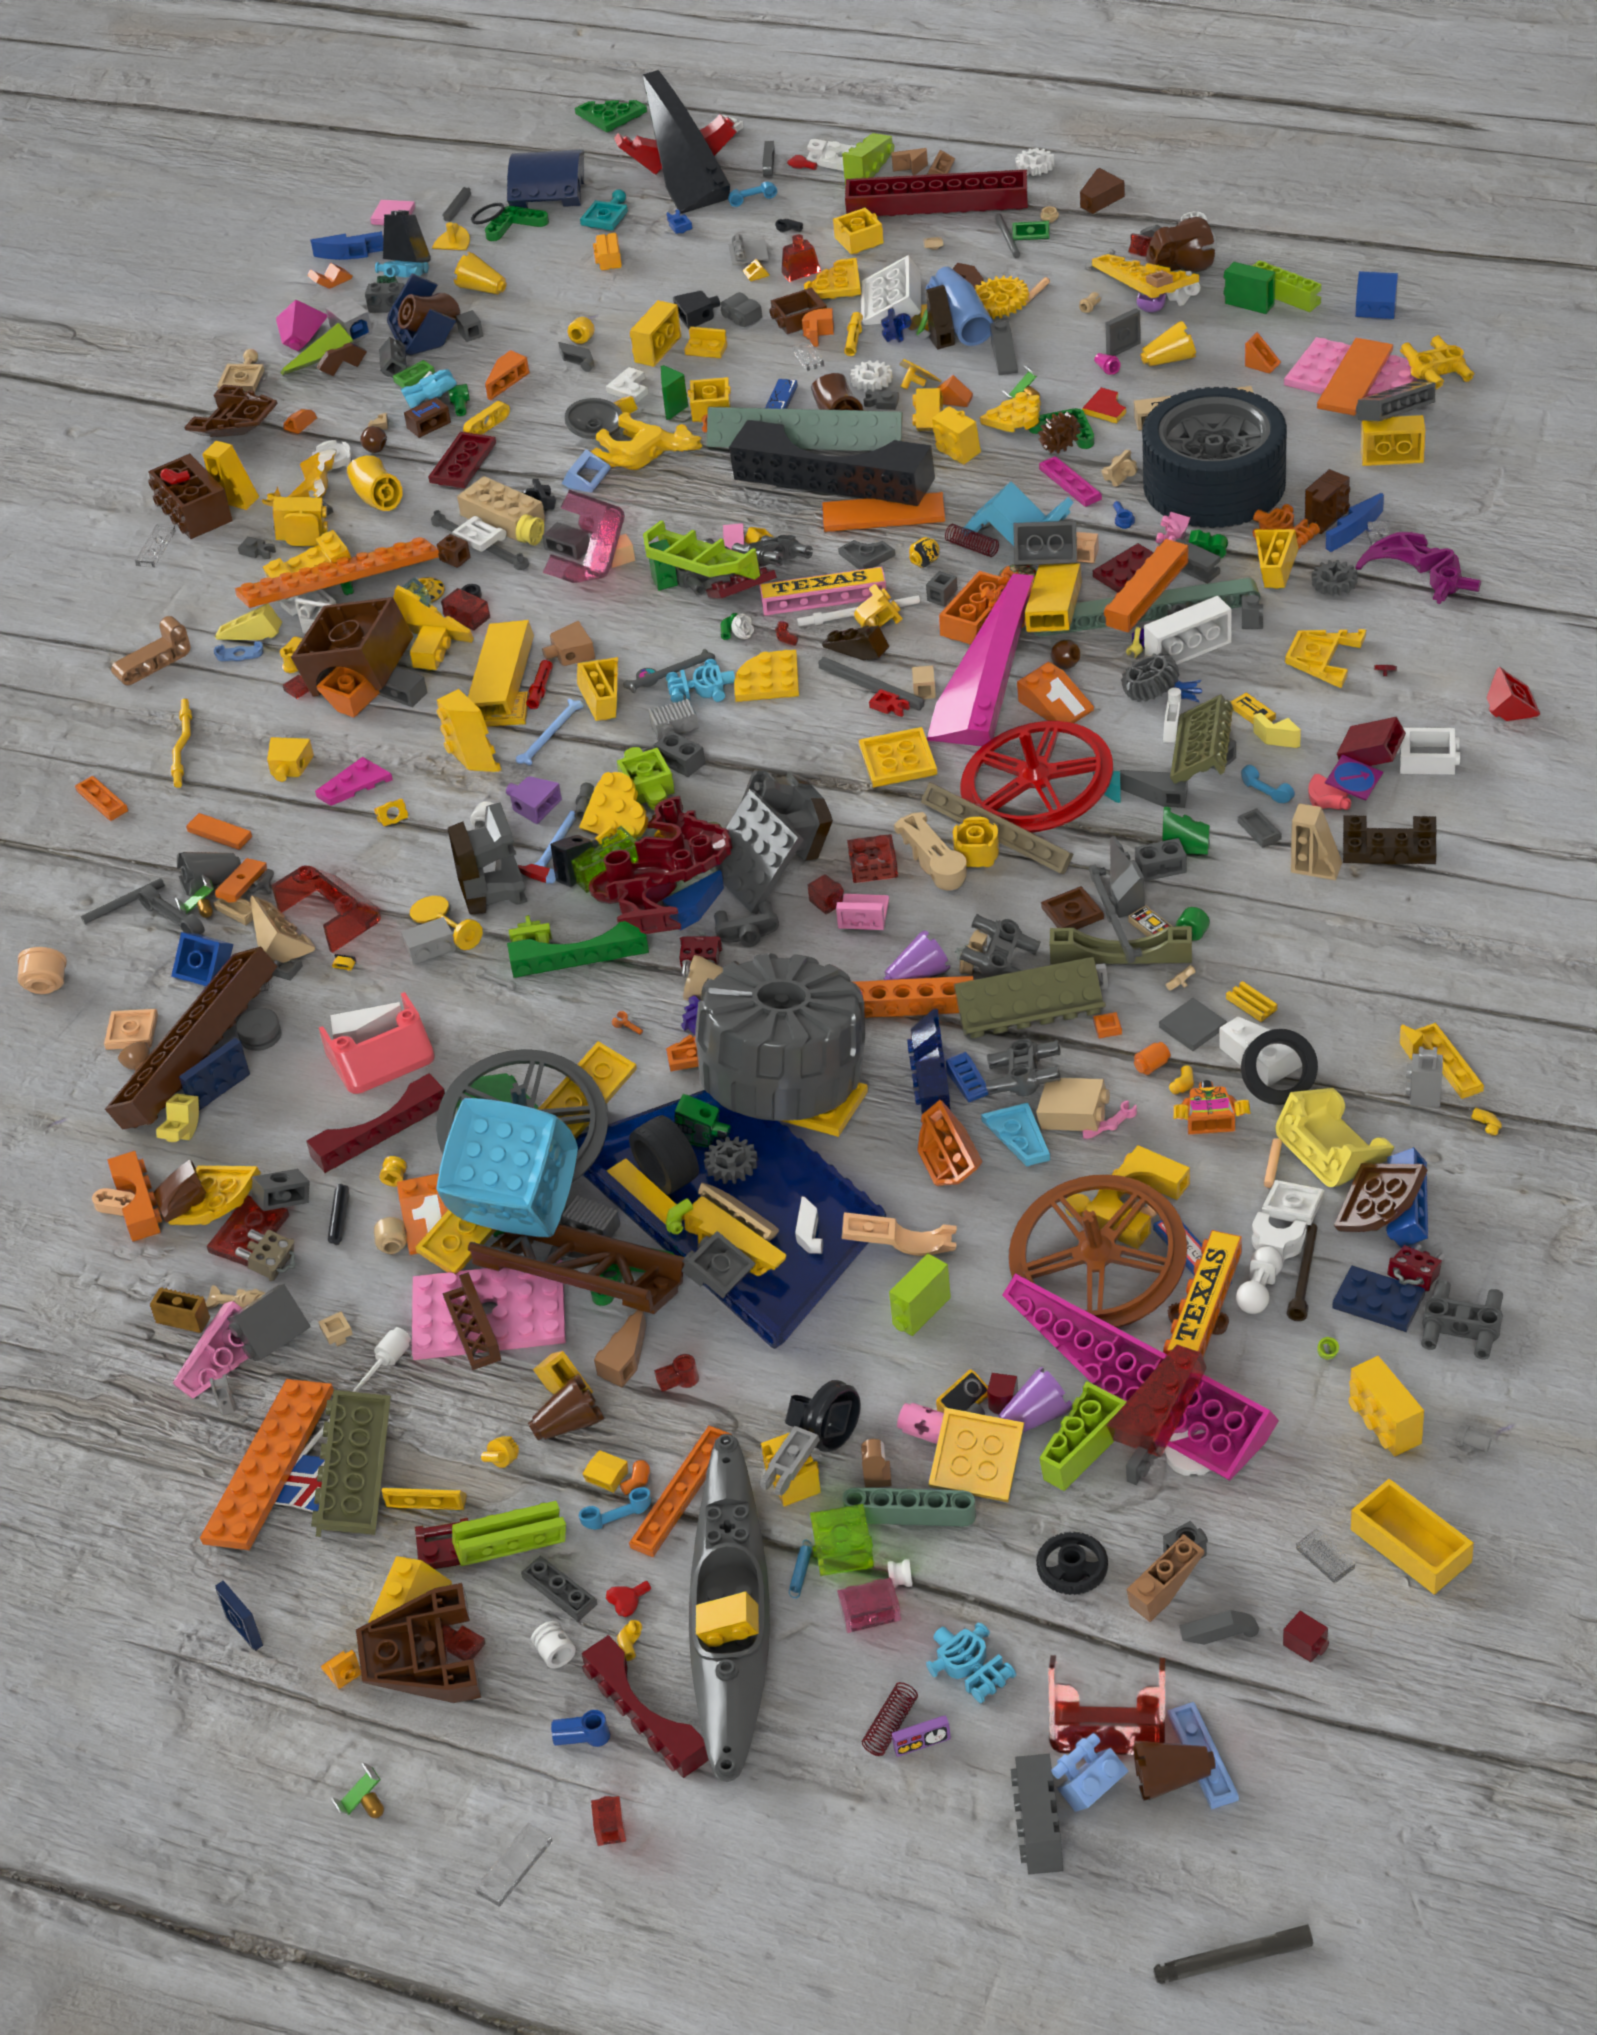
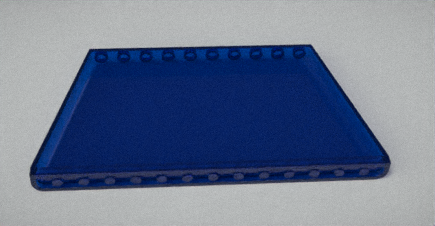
M702 1090L689 1096L719 1109L718 1122L731 1125L728 1136L730 1141H734L735 1137H739V1142L746 1139L748 1140V1145H754L758 1158L757 1169H752V1176L746 1174L745 1181H742L740 1178L736 1179V1184H733L732 1180H728L726 1184H723L721 1178L718 1181H714L713 1175L708 1176L704 1164V1153L709 1152V1147L690 1144L698 1160L699 1175L687 1185L667 1196L676 1204L685 1199H688L693 1204L701 1197L698 1194L701 1183H705L730 1194L779 1229L778 1234L769 1243L785 1253L786 1259L775 1270L770 1269L760 1276L749 1272L724 1298L719 1296L708 1285L703 1284L770 1347L776 1349L785 1343L869 1243L842 1239L844 1212L886 1217L887 1215L881 1205H876L871 1201L864 1191L858 1190L849 1178H844L838 1173L832 1164L829 1165L825 1162L817 1151L811 1150L802 1138H797L786 1125H782L777 1120H761L733 1112L720 1105L709 1093ZM680 1099L608 1124L603 1148L595 1162L583 1176L665 1251L686 1257L690 1251L696 1252L699 1248L697 1247L698 1235L685 1230V1220L681 1222L683 1230L680 1234L669 1232L666 1224L607 1172L608 1169L625 1158L641 1171L633 1156L629 1136L636 1128L660 1115H664L674 1122L675 1110ZM588 1132L580 1134L576 1138L578 1150L584 1143ZM715 1136L711 1145L717 1146L716 1140L725 1142V1139ZM802 1197H805L817 1208L819 1219L815 1238L823 1239L822 1254L808 1253L797 1243L795 1231Z

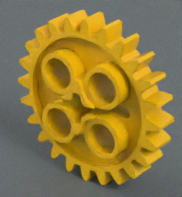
M1003 275L1001 279H998L995 276L994 280L988 278V282L981 281V285H975V290L989 315L992 316V319H995L996 316L1002 319L1003 315L1009 317L1011 312L1016 314V309L1022 310V306L1027 305L1026 301H1029L1027 284L1023 280L1019 281L1018 277L1014 279L1012 276L1005 278V275Z

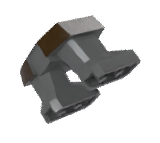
M767 771L752 772L742 801L749 790L756 791L804 839L796 854L804 861L818 859L833 822L825 799L806 779L791 772L787 773L786 778L773 777Z
M501 802L486 806L484 827L467 831L464 821L448 827L457 878L469 914L486 913V905L509 900L516 905L528 902L524 893L526 890L514 857L516 855L513 847L514 839ZM496 861L495 871L484 873L483 867Z

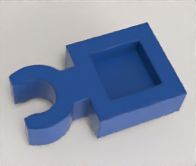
M675 210L676 214L671 215L669 212L666 213L669 226L675 234L685 233L692 229V222L685 214L680 215L679 210Z

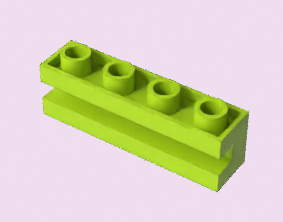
M1259 260L1252 265L1275 272L1276 300L1307 312H1311L1321 304V297L1316 295L1321 291L1320 283Z
M557 1501L540 1503L531 1507L514 1509L505 1513L453 1524L452 1543L461 1567L565 1542L566 1523L563 1517H559L560 1508Z

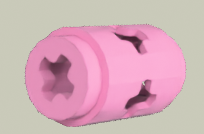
M905 1403L900 1411L897 1427L902 1429L903 1433L937 1444L944 1413L916 1403Z

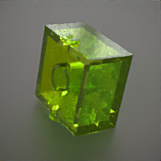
M864 1504L810 1513L815 1544L812 1548L814 1557H817L820 1576L874 1567L872 1537L869 1536Z

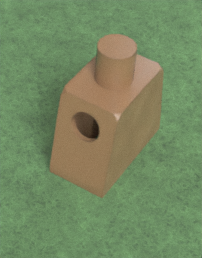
M579 621L551 633V645L542 648L546 660L557 657L563 666L595 659L593 642Z

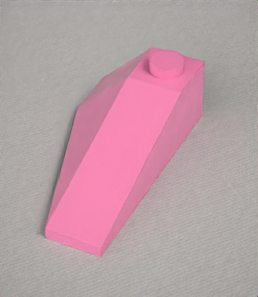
M234 1301L224 1303L172 1383L192 1399L211 1386L210 1378H213V1380L222 1378L224 1374L234 1370L248 1359L242 1349V1346H244L243 1342L239 1337L236 1338L229 1328L231 1323L228 1318L242 1309Z

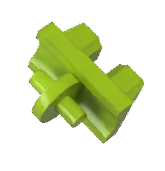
M530 915L525 916L526 922L517 924L518 928L508 929L511 942L532 939L550 944V939H552L549 923L540 924V920L531 921Z

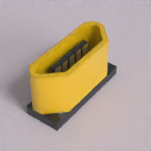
M335 954L332 967L352 970L357 963L356 958Z

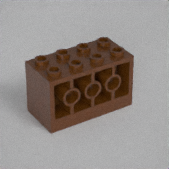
M190 453L148 471L150 477L148 483L154 491L152 497L157 507L160 506L166 516L168 515L174 525L177 524L181 533L186 534L190 540L233 521L225 489ZM163 469H170L177 473L187 470L190 480L172 485L162 480L160 473Z

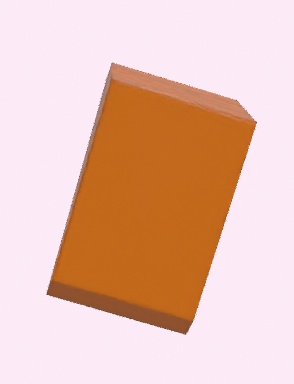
M1258 332L1245 343V367L1270 374L1281 363Z
M954 375L937 387L940 388L943 394V405L968 407L973 397V393Z

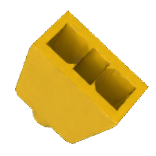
M271 737L267 757L271 775L279 782L286 781L287 777L301 776L314 756L310 739Z

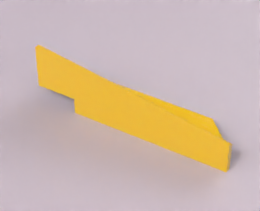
M700 1197L692 1204L693 1210L684 1215L685 1230L698 1235V1244L705 1236L711 1237L718 1231L756 1263L750 1271L756 1276L763 1275L770 1269L775 1270L786 1259L785 1253L705 1197Z

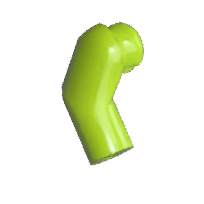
M688 1199L669 1209L666 1228L670 1233L680 1234L682 1232V1216L693 1210V1206Z

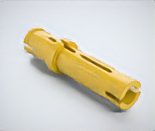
M859 312L852 313L851 321L847 326L848 335L844 348V353L847 356L855 355L859 334L862 332L861 323L863 315Z

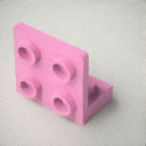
M844 894L843 902H837L836 906L838 928L884 930L889 896Z

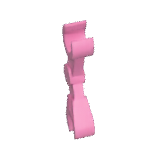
M1129 1101L1122 1102L1120 1111L1112 1118L1100 1122L1098 1131L1083 1130V1138L1090 1139L1102 1133V1131L1116 1130L1118 1125L1126 1118L1136 1116L1137 1106L1134 1105L1132 1109H1128Z

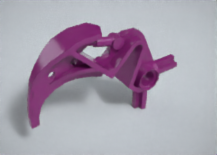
M1397 532L1375 542L1363 553L1355 566V569L1361 570L1369 561L1391 558L1413 565L1419 573L1430 571V585L1435 590L1433 600H1437V604H1441L1442 601L1445 602L1448 594L1455 593L1459 588L1479 592L1481 586L1480 580L1462 577L1459 558L1452 549L1428 548V541L1425 535L1413 532Z

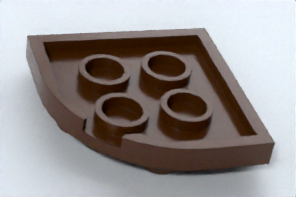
M1361 1163L1334 1223V1227L1341 1232L1377 1231L1394 1221L1413 1205V1201L1420 1190L1428 1169L1423 1164Z

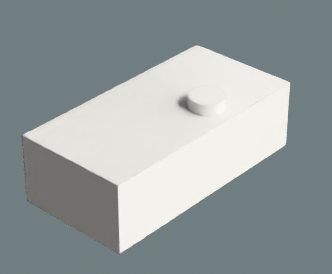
M1219 596L1144 625L1145 656H1151L1153 653L1156 655L1159 653L1168 654L1177 665L1231 643V608Z

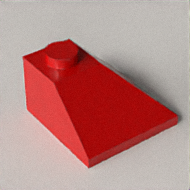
M1499 667L1495 672L1486 697L1490 705L1489 711L1492 715L1501 717L1505 721L1538 717L1540 711L1529 686Z

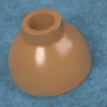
M145 1042L133 1043L120 1052L118 1060L124 1067L137 1071L150 1055L149 1047Z

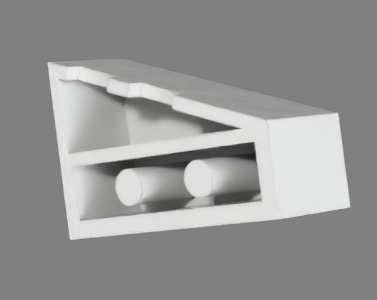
M1236 1017L1220 1027V1049L1241 1065L1243 1054L1248 1045L1259 1035L1270 1029L1241 1017ZM1271 1044L1264 1047L1260 1051L1256 1062L1257 1073L1260 1079L1269 1087L1302 1067L1298 1054L1292 1048L1283 1044Z

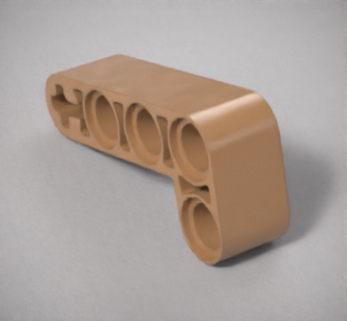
M166 616L161 620L159 625L161 638L121 658L112 665V674L124 685H132L185 657L189 653L191 647L186 628L174 617Z

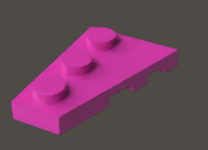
M361 757L318 788L315 793L318 799L332 806L354 797L355 792L364 788L367 790L373 789L376 783L383 780L387 783L392 781L393 778L390 772Z

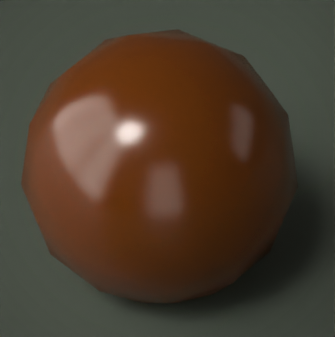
M377 426L367 427L360 436L361 445L366 451L371 453L382 451L387 441L384 430Z
M1071 640L1056 642L1051 649L1053 664L1060 669L1074 667L1080 660L1078 645Z

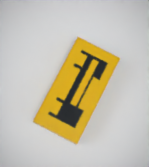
M1247 692L1230 701L1234 711L1252 724L1254 722V715L1262 713L1271 722L1276 719L1275 712Z

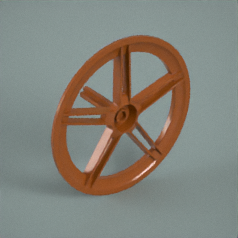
M1118 1175L1079 1177L1048 1190L1024 1212L1015 1227L1009 1247V1268L1012 1278L1016 1273L1034 1284V1278L1086 1264L1087 1310L1085 1311L1116 1328L1132 1324L1144 1318L1164 1303L1179 1283L1187 1258L1185 1229L1173 1205L1151 1186L1138 1180ZM1090 1190H1115L1131 1195L1101 1230L1094 1211L1089 1213L1087 1210H1084L1082 1212L1083 1217H1081L1065 1198ZM1140 1199L1115 1231L1112 1230L1133 1204ZM1058 1202L1063 1204L1084 1230L1079 1232L1057 1205ZM1145 1204H1148L1158 1214L1165 1226L1168 1236L1166 1258L1115 1244ZM1052 1207L1078 1239L1079 1244L1027 1263V1245L1032 1230L1043 1214ZM1123 1254V1255L1135 1257V1258H1138V1259L1150 1261V1262L1157 1263V1264H1161V1265H1164V1266H1160V1265H1155V1264H1151V1263H1146V1262H1142V1261H1137V1260H1133V1259L1124 1258V1257H1121V1255ZM1072 1256H1073L1072 1259L1065 1260V1261H1062V1262H1059V1263H1055V1264L1049 1265V1264H1051V1263H1054V1262H1057V1261H1060V1260H1063V1259H1066V1258H1069V1257H1072ZM1114 1263L1159 1273L1153 1284L1138 1297L1123 1305L1102 1310L1106 1265ZM1092 1272H1099L1097 1310H1092Z

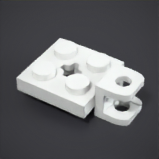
M811 139L807 146V149L810 151L807 157L808 161L817 163L821 167L844 171L842 153L849 152L851 147H856L855 145H845L836 141H828L827 145V141Z

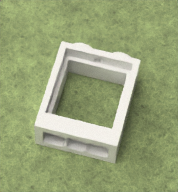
M1403 728L1406 735L1400 746V774H1455V765H1460V752H1456L1459 751L1460 738L1455 737V728ZM1410 747H1449V754L1410 753Z

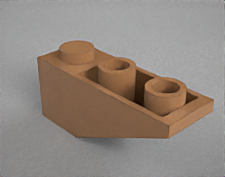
M637 1310L633 1315H630L623 1327L612 1335L609 1343L603 1350L598 1351L594 1359L597 1376L621 1388L638 1369L647 1326L644 1311Z
M1183 1534L1126 1589L1130 1607L1151 1622L1172 1601L1204 1555V1549Z

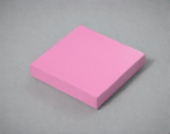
M381 200L370 218L371 224L384 225V214H391V211L408 210L409 214H412L415 202Z

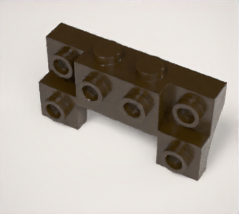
M1343 815V863L1436 864V816H1413V828H1367V816Z

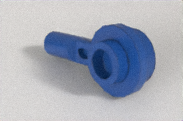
M1120 501L1114 502L1113 506L1117 513L1115 518L1116 526L1122 529L1130 528L1135 523V517L1132 512L1124 509Z

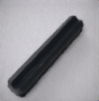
M338 1184L334 1191L328 1242L330 1244L339 1245L343 1239L349 1187L347 1185Z

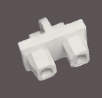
M1186 271V275L1191 276L1192 272ZM1199 282L1178 288L1175 292L1167 293L1169 301H1177L1178 305L1182 306L1191 295H1197L1201 287Z

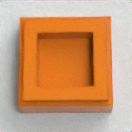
M1117 1012L1093 1016V1023L1098 1038L1122 1035Z

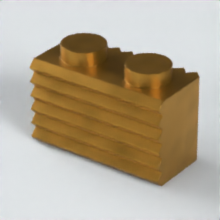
M161 1287L150 1303L154 1320H156L155 1323L202 1333L210 1319L203 1296L199 1297V1295H190V1293H181V1291L177 1292L176 1290L172 1291V1289L168 1290Z

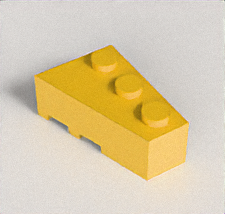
M618 657L577 663V685L595 721L616 718Z

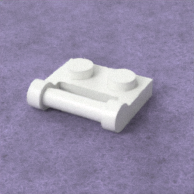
M474 516L455 529L452 535L468 541L470 547L483 552L496 541H503L506 537V531L502 528H495L483 522L481 518Z

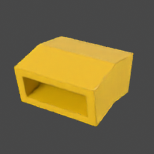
M599 1450L590 1460L582 1474L586 1482L614 1493L620 1482L628 1474V1463L626 1460Z

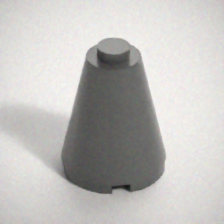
M182 852L177 854V869L181 868L182 874L179 876L183 891L189 896L194 895L205 885L202 875L209 878L214 886L225 881L241 864L240 858L236 857L234 853Z

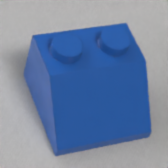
M1359 271L1355 317L1394 319L1397 306L1398 273Z
M181 932L171 977L207 986L230 959L234 944L195 933Z

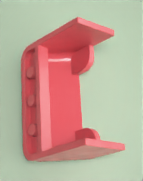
M405 992L401 993L404 1010L396 1016L398 1027L356 1044L348 1036H341L331 1040L324 1027H319L325 1054L349 1092L353 1094L363 1093L433 1062L435 1058L433 1047L418 1011Z

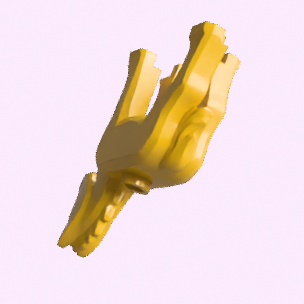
M624 412L618 417V425L625 428L623 435L632 438V440L616 441L610 436L609 431L602 428L596 434V440L600 442V445L606 447L610 453L603 452L597 447L591 453L609 464L611 468L624 467L629 470H639L665 451L683 452L684 450L701 449L702 444L700 440L702 438L693 435L683 424H679L676 427L675 433H670L659 426L633 420L629 413Z

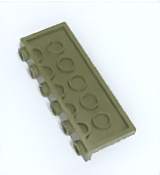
M1222 694L1180 714L1170 778L1174 784L1180 781L1185 782L1200 771L1206 772L1213 765L1220 775L1225 773L1232 712L1234 709L1231 702L1225 700Z
M1094 957L954 984L964 1036L970 1035L971 1039L985 1036L984 1032L992 1030L994 1034L1008 1032L1007 1027L1017 1026V1030L1031 1027L1033 1022L1040 1021L1041 1025L1054 1023V1018L1063 1017L1064 1020L1078 1018L1077 1014L1084 1012L1087 1013V1016L1101 1013L1100 1009L1106 1007L1102 999Z
M333 1390L332 1400H327L325 1415L330 1416V1422L324 1421L323 1437H327V1444H321L320 1459L325 1460L324 1466L318 1467L317 1481L322 1482L321 1488H316L314 1504H319L318 1511H313L311 1527H316L315 1537H321L322 1530L375 1535L391 1396Z

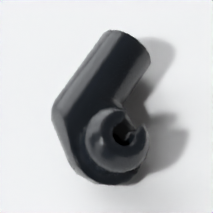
M778 219L775 223L776 229L780 232L788 230L801 232L803 229L802 222L791 219Z

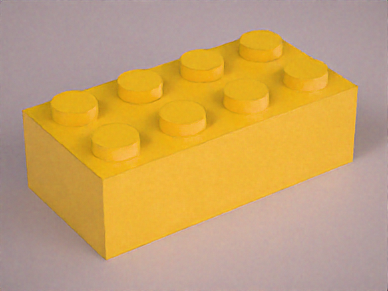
M1391 1479L1386 1480L1351 1510V1530L1434 1595L1472 1563L1474 1542Z

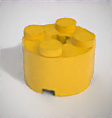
M969 817L964 819L962 824L959 826L956 824L953 828L954 851L964 855L967 867H991L999 855L998 828L995 824L989 823L987 818Z

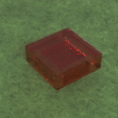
M300 675L283 684L284 691L296 699L309 692Z

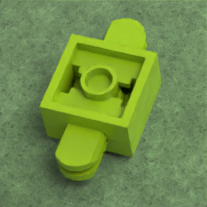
M632 747L624 752V758L616 760L618 772L624 773L633 779L638 791V803L643 804L647 802L648 806L655 810V806L659 802L668 799L667 795L675 793L672 773L658 748L643 752L639 747Z

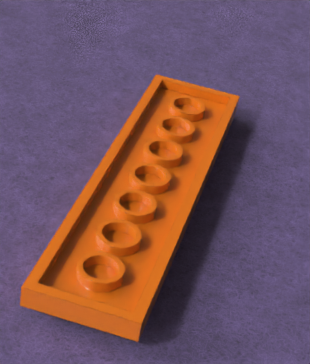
M293 1379L285 1380L200 1536L203 1545L242 1550L251 1549L326 1408L327 1400H330L334 1388L331 1383Z

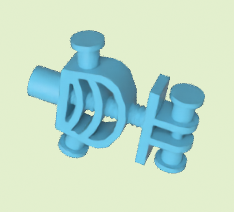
M395 260L384 264L379 262L375 264V272H384V275L388 277H410L412 273L421 276L423 273H427L429 269L427 262Z
M707 659L704 666L696 668L693 673V680L691 681L686 680L684 670H680L681 677L676 672H670L666 676L669 694L673 703L682 702L684 699L683 695H685L686 699L690 700L689 689L694 688L696 693L703 698L713 697L714 701L720 702L725 698L723 685L732 684L735 679L733 670L720 673L719 665H717L714 659Z
M978 1622L973 1632L964 1628L955 1636L946 1627H941L935 1632L933 1639L941 1647L937 1649L938 1660L926 1662L928 1671L933 1677L938 1676L937 1673L943 1669L951 1678L960 1679L970 1676L965 1680V1690L969 1694L972 1693L979 1703H983L985 1701L984 1697L988 1694L993 1695L996 1693L995 1685L1002 1688L1006 1685L1005 1681L1008 1678L1016 1677L1014 1668L1007 1662L1003 1664L1002 1656L999 1654L983 1665L987 1655L985 1641L982 1638L990 1635V1631L984 1624Z

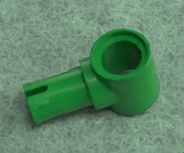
M456 385L449 390L450 402L455 406L456 415L464 416L466 415V403L470 401L468 385Z

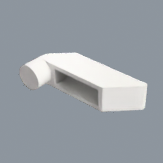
M1179 688L1168 690L1163 743H1175L1179 716L1181 714V690Z
M802 1197L795 1231L797 1243L808 1253L822 1254L823 1239L815 1238L819 1219L817 1208L805 1197Z

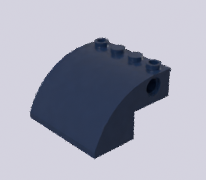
M583 149L511 154L507 173V202L509 206L528 208V202L561 200L563 207L581 206V184H584Z

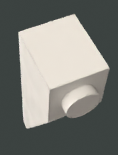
M400 1002L330 1015L333 1038L348 1036L358 1044L397 1026L396 1016L402 1011Z

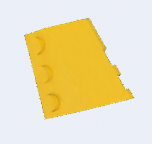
M460 689L437 699V714L441 719L442 725L440 730L445 738L443 744L449 754L452 753L468 770L501 771L500 764L492 756L496 753L494 746L491 745L485 736L489 732L481 710Z

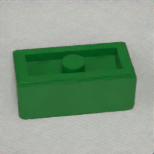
M1049 221L1013 222V240L1050 239Z

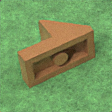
M927 148L891 152L893 172L911 169L912 175H916L928 166Z

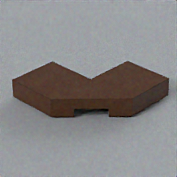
M957 263L953 267V270L971 283L974 289H976L975 285H981V281H984L973 265Z
M351 342L346 343L343 347L326 351L317 368L334 376L343 361L358 367L367 351Z

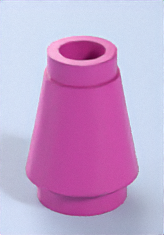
M1098 353L1094 358L1095 363L1108 375L1116 374L1120 370L1121 363L1116 356Z

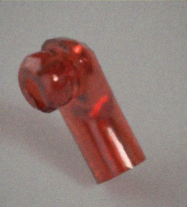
M779 621L775 628L777 639L796 646L798 636L789 633L787 622Z

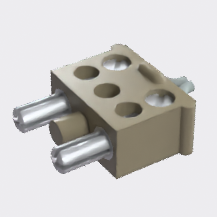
M253 1229L249 1231L248 1237L259 1242L258 1244L253 1241L249 1242L247 1248L252 1250V1253L241 1247H238L235 1255L248 1260V1269L269 1278V1281H274L279 1273L286 1272L290 1268L294 1269L297 1265L294 1262V1239H288L269 1229L265 1235ZM291 1257L290 1262L292 1265H287L285 1268H283L289 1260V1258Z

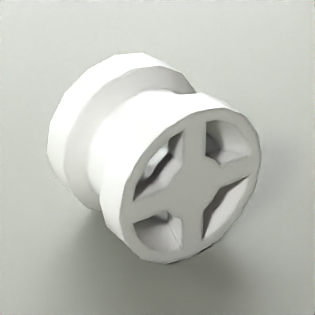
M904 1559L901 1563L887 1561L890 1589H895L898 1585L912 1587L910 1560Z

